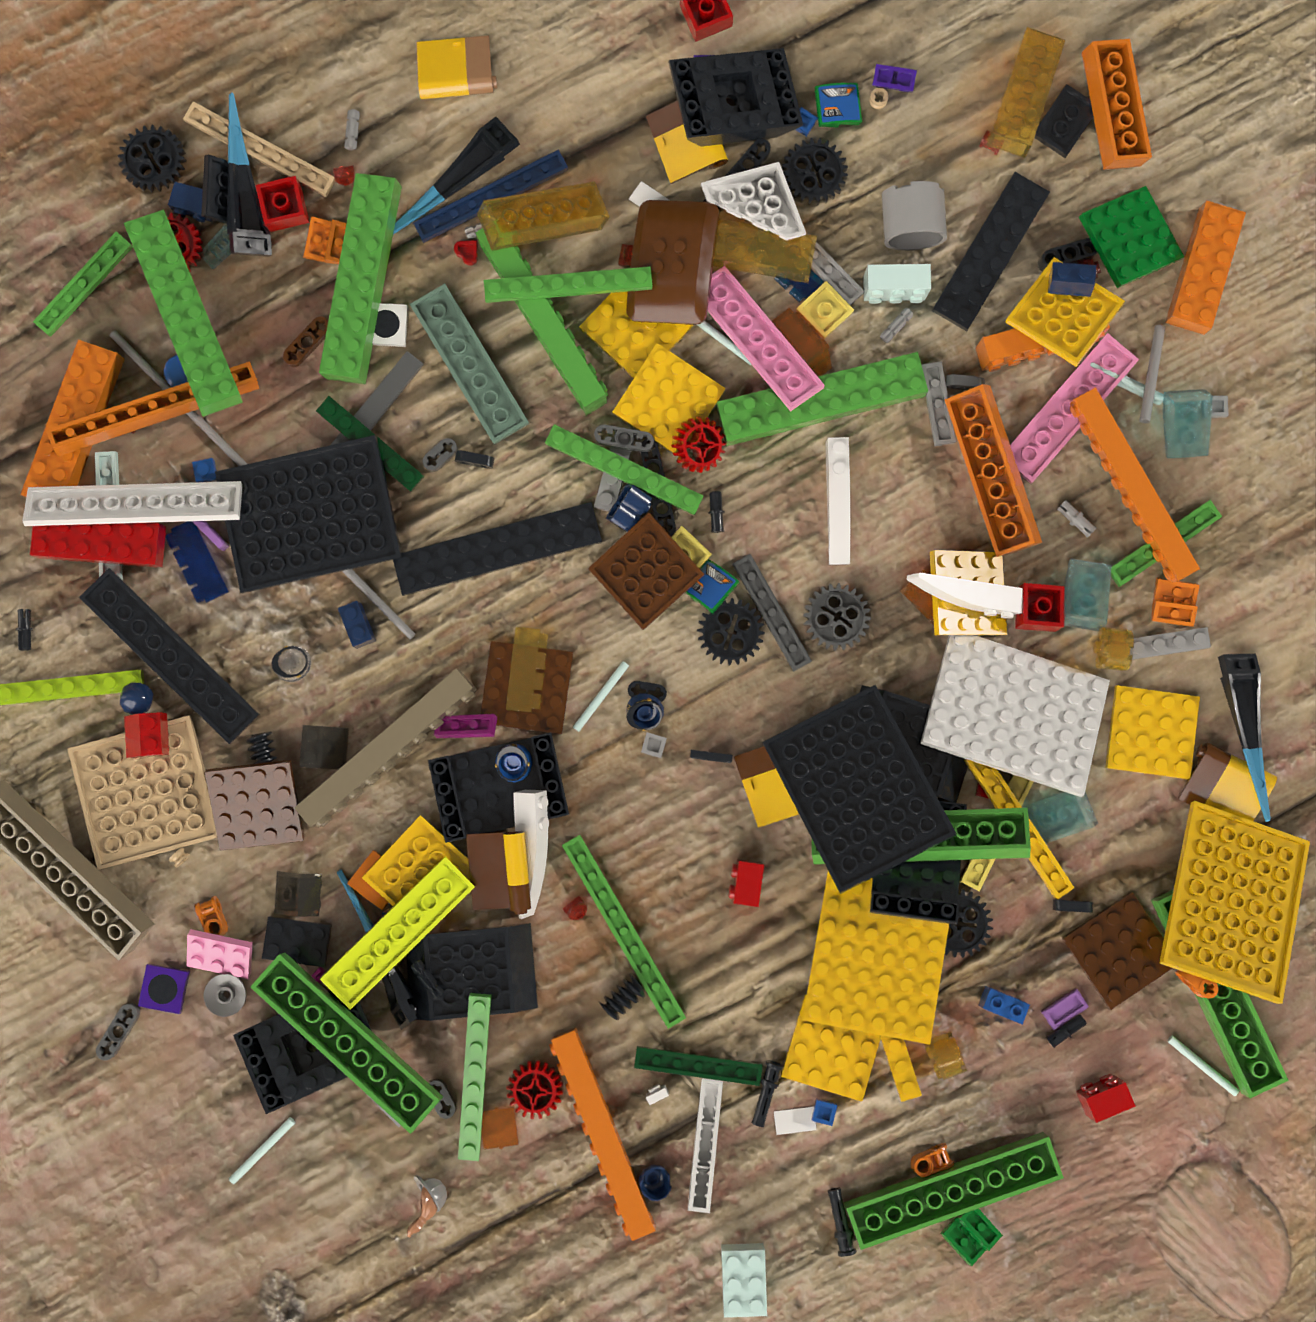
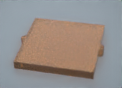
M496 1107L494 1110L483 1111L482 1139L484 1150L493 1148L503 1149V1147L519 1145L514 1107L502 1109Z

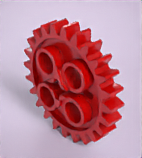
M171 212L167 219L172 231L178 230L175 238L180 249L186 248L182 255L189 272H191L189 266H197L194 260L201 259L197 253L203 251L202 247L199 246L203 241L201 238H198L201 234L196 230V226L193 223L190 224L191 222L188 218L183 220V217L179 214L175 219L174 214Z

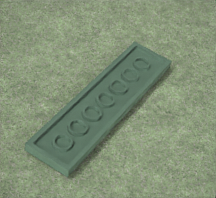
M446 284L410 304L411 308L493 444L495 445L529 424L527 418Z

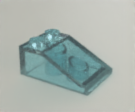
M1206 389L1164 392L1163 424L1166 458L1208 456L1213 395Z
M1076 559L1069 560L1064 584V626L1100 632L1107 625L1111 565Z
M1062 791L1022 807L1028 808V817L1045 843L1093 828L1098 824L1086 792L1084 796L1079 797Z

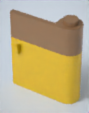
M489 35L417 42L418 86L421 99L494 93V89H497V78L492 76Z

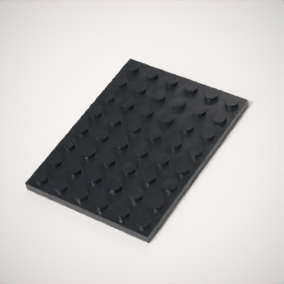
M376 435L215 471L217 482L241 481L240 520H225L239 589L242 594L403 558Z
M876 685L762 742L840 894L957 835Z

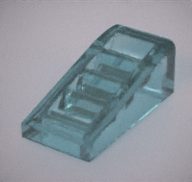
M226 224L203 248V251L199 253L212 269L216 268L231 254ZM216 246L221 250L220 253L215 249ZM210 251L215 255V259L208 254Z

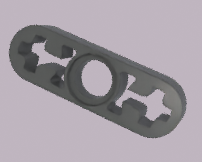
M600 425L594 432L596 441L605 446L640 452H648L654 446L653 436L644 431ZM603 430H607L608 435H613V431H616L615 442H612V437H605V440H602L598 434L602 433ZM622 433H627L630 436V441L626 444H622L618 440L619 435ZM633 435H637L636 440H643L644 437H647L651 443L646 444V447H642L641 442L635 441L636 446H633Z
M128 1003L119 1009L96 1047L98 1058L109 1060L116 1056L140 1016L138 1005ZM132 1009L131 1013L134 1016L127 1018L126 1022H122L127 1016L125 1010ZM115 1026L123 1028L124 1033L122 1037H116L113 1034ZM111 1041L118 1042V1044L113 1043L110 1046L109 1050L111 1053L104 1054L105 1049L103 1047L108 1046Z

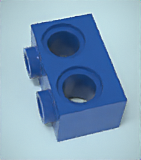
M985 986L978 1006L1023 1025L1030 1004Z

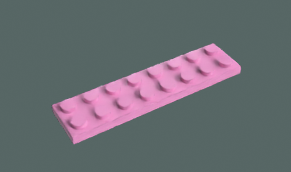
M723 266L714 272L711 279L708 312L790 412L824 389L822 381L730 271Z
M1108 333L1010 444L1019 473L1030 484L1033 483L1080 428L1081 423L1078 418L1072 415L1069 403L1095 387L1102 399L1105 400L1138 362L1139 359ZM1093 362L1120 376L1116 379L1100 369L1091 367L1090 364Z

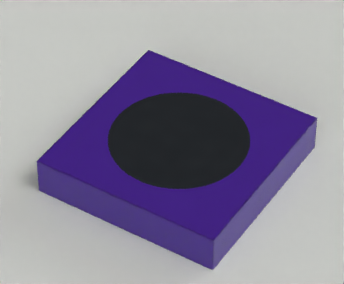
M147 964L138 1006L181 1014L190 971Z

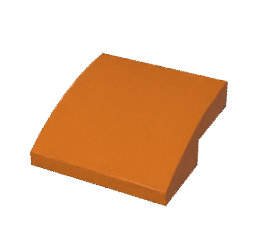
M311 216L303 258L339 264L347 223L333 219L331 222Z
M1156 578L1151 620L1194 627L1198 608L1196 601L1200 585L1183 581L1172 583L1171 580Z
M373 850L347 884L375 906L384 910L389 902L362 879V876L382 856Z

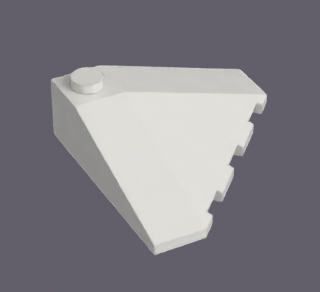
M779 162L701 183L707 202L716 204L740 219L744 218L765 231L769 230L779 235L784 240L806 235Z

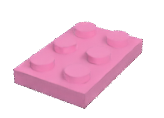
M190 929L187 935V966L249 979L253 942Z

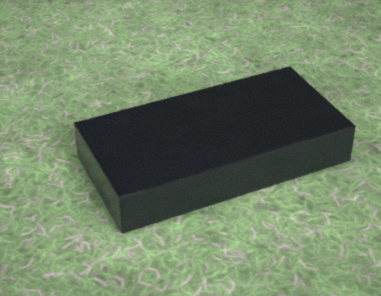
M690 750L691 759L723 763L732 762L733 755Z

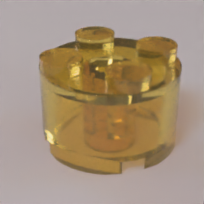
M1100 627L1098 633L1099 640L1094 641L1093 652L1097 653L1095 667L1097 669L1127 671L1133 655H1129L1130 648H1134L1132 631Z
M951 1030L932 1037L930 1045L925 1044L929 1058H934L936 1062L933 1065L938 1079L943 1078V1080L968 1071Z

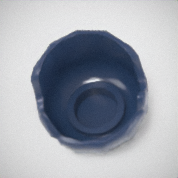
M130 683L123 687L120 695V705L124 712L130 715L148 712L151 708L153 692L147 685Z
M650 1165L643 1169L639 1176L640 1190L651 1201H660L666 1198L672 1189L670 1175L661 1165Z

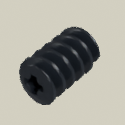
M272 731L251 735L252 737L246 740L248 744H253L248 748L249 752H255L249 757L250 760H256L253 764L272 762L277 759V756L270 755L271 752L276 750L274 747H269V744L273 743L274 740L267 739V736L271 735Z
M631 973L629 974L631 981L623 979L625 987L617 985L618 993L611 990L612 998L604 996L605 1004L599 1001L607 1014L615 1020L620 1019L618 1012L623 1015L626 1014L624 1006L631 1009V1001L634 1003L639 1002L637 995L642 998L645 997L643 986Z

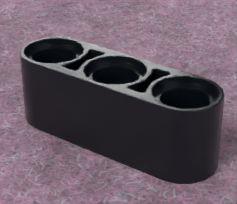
M1090 238L1071 242L1046 250L1038 260V268L1043 272L1048 266L1045 258L1052 260L1054 257L1063 263H1085L1092 260L1097 251ZM1084 246L1090 247L1092 253L1086 252ZM1064 252L1071 253L1073 259L1067 258Z

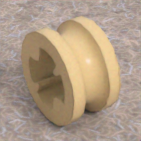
M883 88L874 89L870 95V105L875 109L884 108L888 101V92ZM875 95H877L878 97L879 95L883 96L882 102H880V100L879 102H876Z
M183 847L169 858L170 862L175 863L174 866L176 868L190 857L189 853L184 852L185 849Z

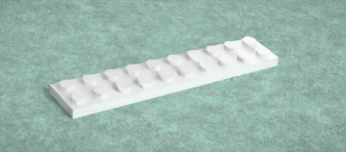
M241 481L28 487L22 521L24 526L240 520Z

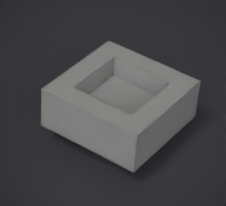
M1206 396L1204 398L1205 418L1228 417V396Z
M647 732L641 753L661 758L667 738Z

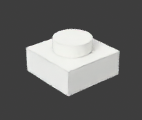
M657 1084L648 1089L649 1093L646 1094V1099L649 1105L669 1096V1092L665 1085L660 1087Z

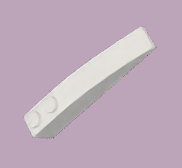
M849 437L827 438L826 480L829 565H849Z
M925 573L907 575L909 582L925 592L956 606L984 612L986 616L1001 614V618H1014L1015 614L1022 613L1023 588Z
M546 790L514 792L515 831H524L531 899V909L527 910L526 914H520L519 919L534 915L543 884L549 827Z
M702 1078L688 1211L710 1213L723 1081Z

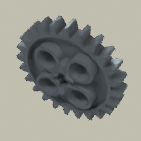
M838 583L836 589H834L832 584H829L828 590L822 586L820 588L821 594L816 591L813 593L816 599H808L812 605H805L804 607L809 611V613L803 614V617L808 618V621L803 624L810 626L806 633L813 632L814 635L811 640L818 638V646L823 642L826 643V650L830 645H833L834 651L837 650L838 645H840L842 650H845L846 644L852 648L853 640L859 643L860 638L858 635L866 636L863 629H869L870 627L865 624V621L871 620L870 617L865 615L871 611L870 609H864L868 602L860 601L863 594L856 596V588L851 592L848 591L849 585L841 589V585ZM830 598H836L839 601L837 608H832L829 605L828 601ZM824 606L828 611H830L833 614H836L837 612L840 613V619L847 623H850L853 627L849 628L841 620L835 622L833 620L834 616L826 611H823L821 607ZM848 609H853L856 612L855 619L851 620L846 616ZM825 615L828 619L827 625H820L817 617ZM835 627H843L845 635L843 637L837 636L835 634Z

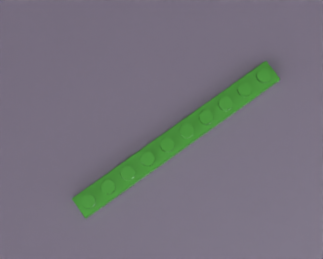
M581 835L563 844L562 847L667 1028L669 1029L686 1019L684 1012Z

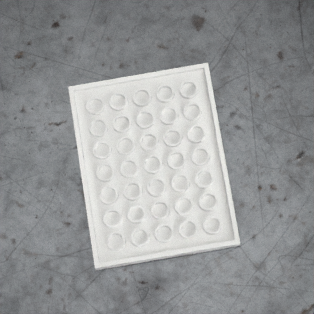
M949 635L920 744L1082 797L1086 790L1110 680L976 635Z

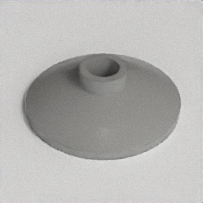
M231 974L215 976L207 983L204 990L206 1007L210 1012L220 1017L236 1014L242 1009L246 1001L244 984L239 978ZM224 991L230 992L229 998L224 997Z

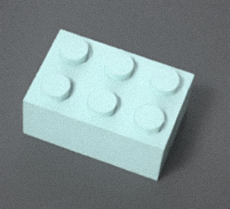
M931 264L868 265L863 276L864 301H869L871 304H878L881 301H889L895 304L905 300H910V303H921L922 300L926 299L931 290Z
M721 1244L724 1317L767 1316L764 1244Z

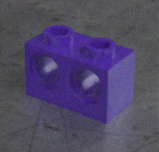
M876 64L872 86L913 93L917 70Z

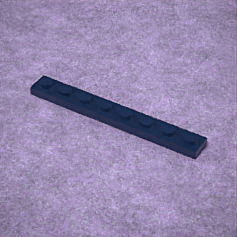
M558 149L413 222L422 242L425 243L567 171L568 166Z

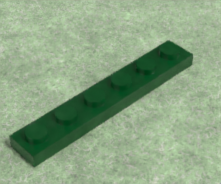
M330 396L316 410L319 415L350 441L375 435ZM377 437L384 470L412 492L424 476Z
M637 1046L634 1068L760 1086L763 1064Z

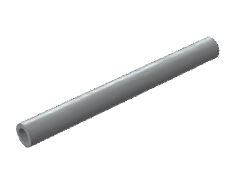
M1156 325L1154 329L1139 420L1141 423H1150L1165 333V326Z

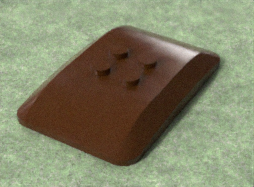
M647 200L640 205L631 268L651 267L652 290L628 291L626 311L627 316L632 321L699 325L705 321L708 311L719 221V209L716 204L697 201Z

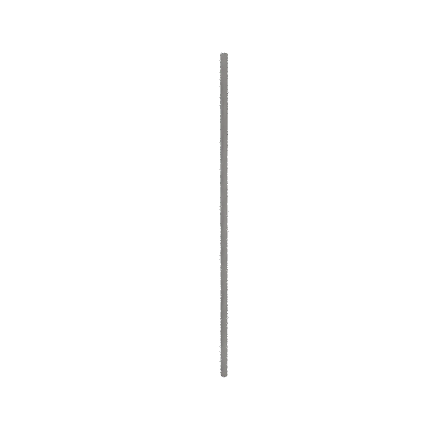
M117 331L111 332L110 337L162 390L171 388ZM196 411L186 413L238 466L247 464ZM352 569L342 571L409 639L415 636V633Z

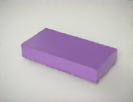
M192 521L220 550L225 551L229 547V544L206 521Z
M1075 988L1043 1009L1041 1013L1051 1028L1055 1030L1089 1006L1078 989Z

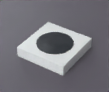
M379 304L373 345L406 347L408 305Z

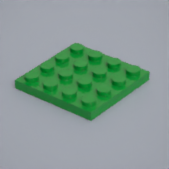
M1147 186L1088 210L1079 216L1117 289L1178 262L1185 257Z

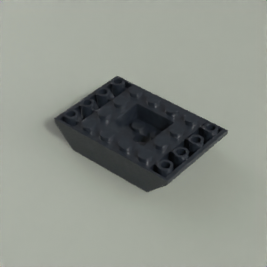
M784 48L668 61L687 140L701 147L753 141L761 138H777L803 126ZM726 99H733L735 102V106H730L726 102Z
M328 991L371 1030L360 1001L350 1010L332 991ZM280 1014L233 1035L265 1114L271 1113L348 1077L318 1049L315 1052L310 1051L307 1046L309 1041Z

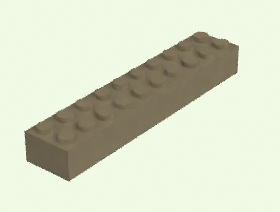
M455 669L294 807V809L310 827H324L332 820L330 816L334 813L342 812L348 806L347 802L350 799H357L364 793L363 788L366 785L370 784L371 786L380 779L379 774L381 772L391 770L396 765L395 760L400 757H406L412 751L411 747L414 744L418 743L419 745L428 737L427 733L430 730L435 731L443 725L442 719L445 716L451 717L460 710L458 707L460 704L471 701L476 696L474 692L477 689L460 670Z
M5 780L0 781V848L117 960L127 956L137 947L155 923Z

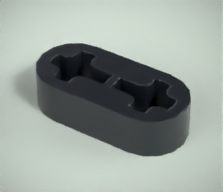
M457 450L454 461L460 464L493 469L495 458Z
M634 681L628 686V694L631 698L634 697V692L631 691V688H635L636 685H640V689L646 690V694H648V691H656V688H660V692L664 693L663 696L659 697L661 702L667 696L665 687L660 684Z
M1053 899V910L1093 913V902Z

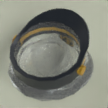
M285 646L273 656L271 666L280 679L287 682H296L305 677L309 672L311 658L308 652L300 646Z

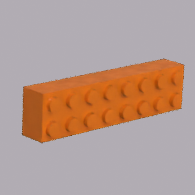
M81 340L77 341L20 495L26 497L28 487L78 486L93 445L58 457L52 448L46 429L106 410L124 362V358L118 353Z
M981 384L944 399L996 557L1006 556L1042 543L991 386Z

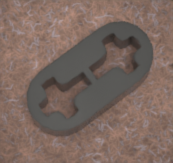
M955 374L946 376V387L950 389L969 390L985 384V378Z
M446 438L434 446L423 457L425 468L428 471L436 472L448 463L458 450L455 441ZM445 444H447L448 446L451 444L453 445L451 447V449L453 450L452 452L449 453L448 451H446L441 455V453L445 450ZM437 456H440L436 460V466H428L430 463L428 461L429 458L435 459Z
M434 1079L429 1084L433 1088V1084L441 1086L440 1094L443 1096L434 1108L441 1118H451L457 1108L456 1102L446 1083L441 1079ZM442 1100H444L446 1105L452 1106L450 1113L441 1110L444 1106Z

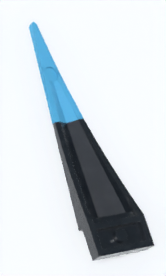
M232 92L229 94L227 234H229L230 252L237 255L269 257L272 255L271 236L264 224L243 140L235 97Z
M494 117L482 126L444 174L395 223L393 235L504 161V156L520 145L518 139L497 117Z
M1256 653L1223 654L1218 657L1223 676L1220 680L1264 819L1268 822L1271 817L1262 752L1260 667Z
M341 869L337 871V875L367 933L374 925L353 888L347 884L348 880ZM395 965L382 980L390 1011L400 1029L403 1030L417 1019L414 1006L407 1002L415 996L398 966Z

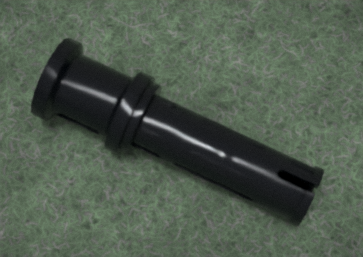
M766 1060L765 1063L767 1068L764 1077L761 1078L762 1089L753 1120L751 1121L753 1125L758 1127L765 1126L774 1090L779 1087V1076L781 1070H784L785 1067L783 1064L771 1060Z
M831 1188L827 1191L836 1227L834 1237L837 1238L838 1256H851L856 1254L857 1250L853 1246L851 1237L853 1231L848 1227L841 1188Z

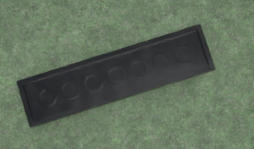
M1014 172L932 309V312L966 332L968 331L1050 191Z

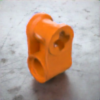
M212 896L210 900L201 904L199 902L195 903V911L204 932L220 936L225 935L228 930V924L217 896ZM215 922L220 926L217 934L212 930V925Z
M1180 970L1175 972L1178 978L1196 996L1209 999L1217 995V983ZM1204 984L1207 985V986H1206L1207 992H1203L1204 989H1205V987L1203 986Z
M941 1143L914 1155L910 1164L917 1175L928 1177L936 1172L951 1168L954 1162L949 1158L946 1143ZM923 1160L926 1161V1167L923 1170H918V1163Z

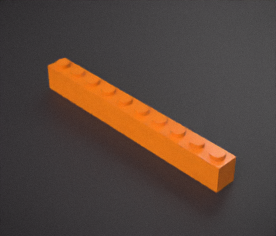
M250 361L229 368L240 395L259 389ZM186 382L46 429L53 450L59 457L198 410L199 407L189 383Z
M1095 387L1069 403L1072 415L1078 418L1081 423V431L1085 436L1089 437L1094 453H1098L1102 460L1101 465L1103 469L1109 472L1112 477L1111 483L1113 487L1120 491L1124 506L1132 512L1133 522L1140 526L1143 532L1142 537L1152 547L1155 560L1163 566V573L1166 579L1175 583L1198 571L1200 567L1097 388Z
M576 1027L553 1036L551 1039L552 1043L549 1044L553 1056L557 1055L560 1063L557 1066L561 1076L565 1075L568 1083L565 1086L569 1096H574L576 1101L573 1104L577 1116H582L584 1121L581 1124L586 1136H590L592 1143L589 1145L594 1156L597 1155L600 1163L597 1164L602 1176L605 1175L608 1183L605 1185L609 1195H613L615 1198L614 1208L617 1215H622L624 1220L622 1228L625 1235H630L631 1240L634 1241L655 1232L656 1225L644 1195L640 1190L639 1183Z

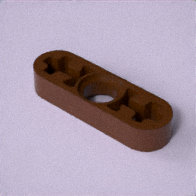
M319 316L313 319L285 349L283 358L289 366L297 367L301 365L325 339L328 320L325 317ZM319 323L322 324V325L324 324V326H325V330H324V331L321 330V329L318 330L319 328H318L317 325H318ZM311 330H313V332L316 333L317 336H319L317 339H316V337L310 332ZM305 337H311L313 343L309 347H304L302 340ZM297 345H299V347L303 351H305L303 354L301 351L298 350V348L296 347ZM291 353L296 354L297 360H290L289 355Z

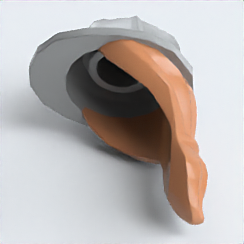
M414 1176V1180L421 1191V1215L408 1227L407 1236L409 1238L412 1234L419 1232L423 1225L426 1224V1221L432 1218L436 1212H439L445 1204L447 1191L440 1180L434 1178L422 1180L420 1176Z

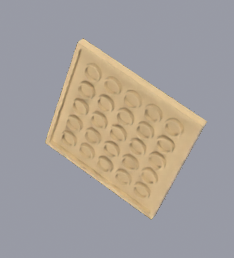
M192 716L168 721L169 755L126 758L125 733L67 748L98 870L217 838L205 777V768Z

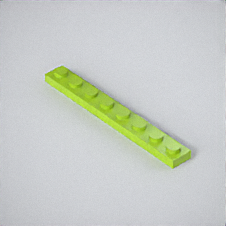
M140 669L0 684V706L121 693L123 687L130 683L144 684V672Z

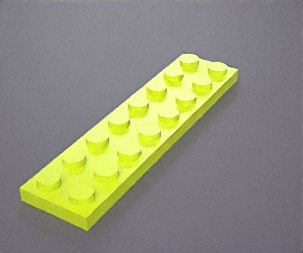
M444 857L357 941L320 980L351 1010L474 888V885Z

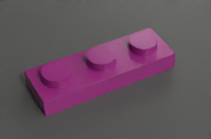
M495 714L445 716L442 719L444 724L434 731V736L436 738L494 737L497 716Z

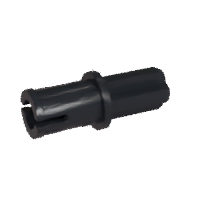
M712 491L709 494L710 511L708 512L711 515V533L724 532L723 514L725 513L722 508V493L720 491Z
M18 609V628H16V631H18V649L20 651L31 650V631H33V628H31V610L25 609L24 618L23 609Z
M1079 1014L1066 1024H1061V1027L1047 1036L1046 1039L1055 1048L1067 1038L1071 1039V1035L1087 1023Z

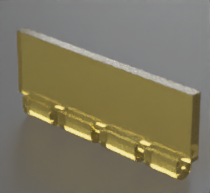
M515 627L506 710L531 712L532 708L540 709L541 694H534V690H542L544 674L536 673V669L544 670L546 653L538 652L539 648L547 649L548 634L541 633V629Z

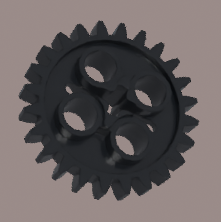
M144 125L142 132L136 128L135 136L129 133L128 135L131 139L129 141L123 139L126 147H119L124 153L118 155L119 159L122 160V162L118 163L123 169L121 171L122 174L127 176L126 179L129 183L133 182L132 184L135 188L140 186L142 191H145L148 187L150 192L153 193L156 187L161 192L163 185L169 189L168 183L171 181L174 184L176 182L175 176L182 177L178 171L185 170L183 165H181V163L187 162L183 157L186 154L184 149H182L183 144L178 141V137L175 134L172 135L169 129L165 131L162 126L157 130L154 125H151L150 130H148ZM160 142L157 148H153L154 144ZM145 143L161 170L160 174H158L156 167L151 162L152 160L143 146ZM138 152H142L140 157L135 158ZM165 160H170L167 165L162 166ZM152 169L150 174L144 175L146 170Z
M810 138L809 144L802 140L801 147L795 144V151L789 149V156L784 157V162L787 163L782 164L784 176L787 178V184L790 185V192L794 191L793 198L801 197L800 203L808 199V205H811L812 200H815L816 204L819 205L822 199L826 204L828 196L834 200L835 193L840 194V187L845 186L846 182L844 180L847 179L848 174L844 172L847 171L848 166L843 164L846 162V158H840L841 150L835 152L836 145H833L831 148L828 146L829 140L825 144H821V138L818 139L817 143H814L813 138ZM808 155H809V156L811 157V159H812V164H811L809 158L807 157ZM823 156L825 161L819 162L815 157ZM803 163L806 165V168L800 169L797 167V164ZM823 175H831L833 179L825 180ZM809 181L812 182L814 186L808 188L804 185V183Z
M731 598L730 604H727L726 600H724L722 605L713 614L709 612V615L702 613L706 620L698 622L703 626V628L697 629V632L703 634V636L698 638V641L705 642L702 644L701 649L708 648L706 656L711 653L714 654L712 661L718 657L720 658L721 665L724 660H727L728 666L731 665L732 660H735L736 664L739 665L741 658L744 662H747L746 655L755 656L752 652L753 649L756 651L760 650L756 644L763 643L759 636L764 635L765 632L760 631L759 628L763 627L764 623L757 622L761 615H753L756 608L751 611L748 610L750 603L742 606V600L740 599L737 604H734V599ZM727 614L730 618L729 623L721 624L718 620L719 615ZM737 614L738 617L734 627L736 635H732L728 649L725 650L724 645L728 636V632L725 629H730L733 616ZM740 620L748 621L749 629L741 630L738 627V622ZM714 634H721L724 641L721 644H715L712 641ZM734 640H741L743 642V649L735 650L732 647V642Z
M961 889L958 894V918L965 923H974L977 927L959 925L957 929L956 925L949 924L951 935L947 937L944 954L946 956L950 951L953 958L957 956V952L964 958L966 951L970 956H973L972 949L980 952L978 945H987L983 940L984 937L991 938L986 933L987 930H993V927L988 926V922L993 921V919L986 916L991 910H984L983 908L987 903L982 902L979 904L980 896H976L973 899V892L971 891L965 896V890ZM972 908L975 911V917L967 920L965 913L968 909ZM965 930H971L972 938L969 941H964L962 938Z

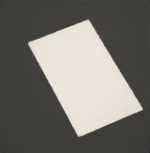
M642 181L629 198L630 201L639 207L647 200L670 201Z
M814 1107L774 1111L776 1134L816 1130V1122L811 1120Z

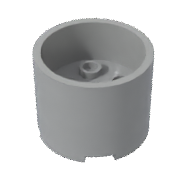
M913 181L911 185H905L900 188L894 185L882 192L884 243L886 247L906 251L921 250L937 246L947 240L944 188H939V183Z

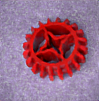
M696 416L695 420L688 418V423H681L683 429H675L678 436L672 437L676 440V444L673 443L671 446L677 450L672 454L679 456L676 460L677 463H683L682 468H689L690 472L696 470L698 473H702L703 469L710 471V466H717L716 460H722L721 456H719L720 453H726L722 446H725L727 443L721 440L725 437V434L719 433L722 428L716 426V422L713 420L709 422L707 417L702 419L700 416ZM703 428L709 433L712 441L706 439ZM692 432L691 439L687 441L688 436ZM700 442L706 443L705 445H701V447L692 446L697 445V443ZM687 448L692 450L695 461L689 457ZM711 448L710 453L706 457L707 450Z
M539 1060L536 1061L535 1067L532 1066L531 1061H528L527 1069L523 1064H520L521 1072L514 1069L513 1074L516 1077L510 1076L508 1079L513 1084L507 1085L506 1089L513 1092L508 1093L507 1098H514L510 1102V1106L518 1105L515 1109L516 1113L521 1109L524 1110L522 1117H525L527 1112L531 1113L530 1119H534L535 1113L538 1114L539 1119H542V1111L549 1116L551 1114L549 1107L552 1110H556L557 1105L554 1102L561 1103L562 1101L556 1095H563L564 1090L557 1089L563 1086V1081L556 1082L560 1078V1074L552 1075L555 1071L554 1067L549 1071L546 1070L547 1062L544 1063L543 1068L539 1067ZM533 1073L532 1082L518 1085L524 1076ZM540 1074L549 1080L552 1088H548V1086L541 1083ZM536 1080L537 1089L540 1088V1090L537 1092L534 1100V1094L530 1089H532ZM518 1092L529 1096L530 1105L521 1099ZM547 1094L552 1095L548 1102L537 1106L539 1097L546 1096Z

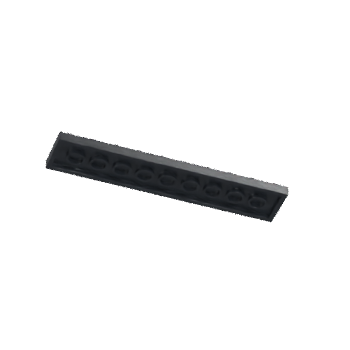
M592 502L403 552V558L395 559L393 563L401 594L406 596L602 543Z
M108 568L79 596L114 633L228 744H231L260 715L111 568Z

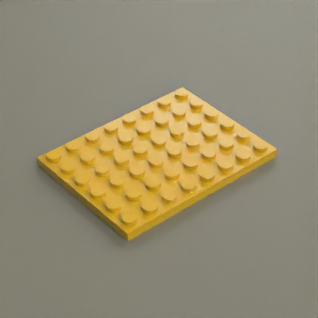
M1197 801L1191 802L1159 963L1276 1004L1283 1003L1310 841Z
M828 871L803 1020L930 1045L949 924L870 913L873 878L840 894Z

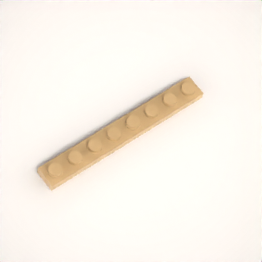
M192 102L183 120L228 145L229 120ZM241 127L248 156L287 177L296 176L300 184L327 198L336 182L335 177Z

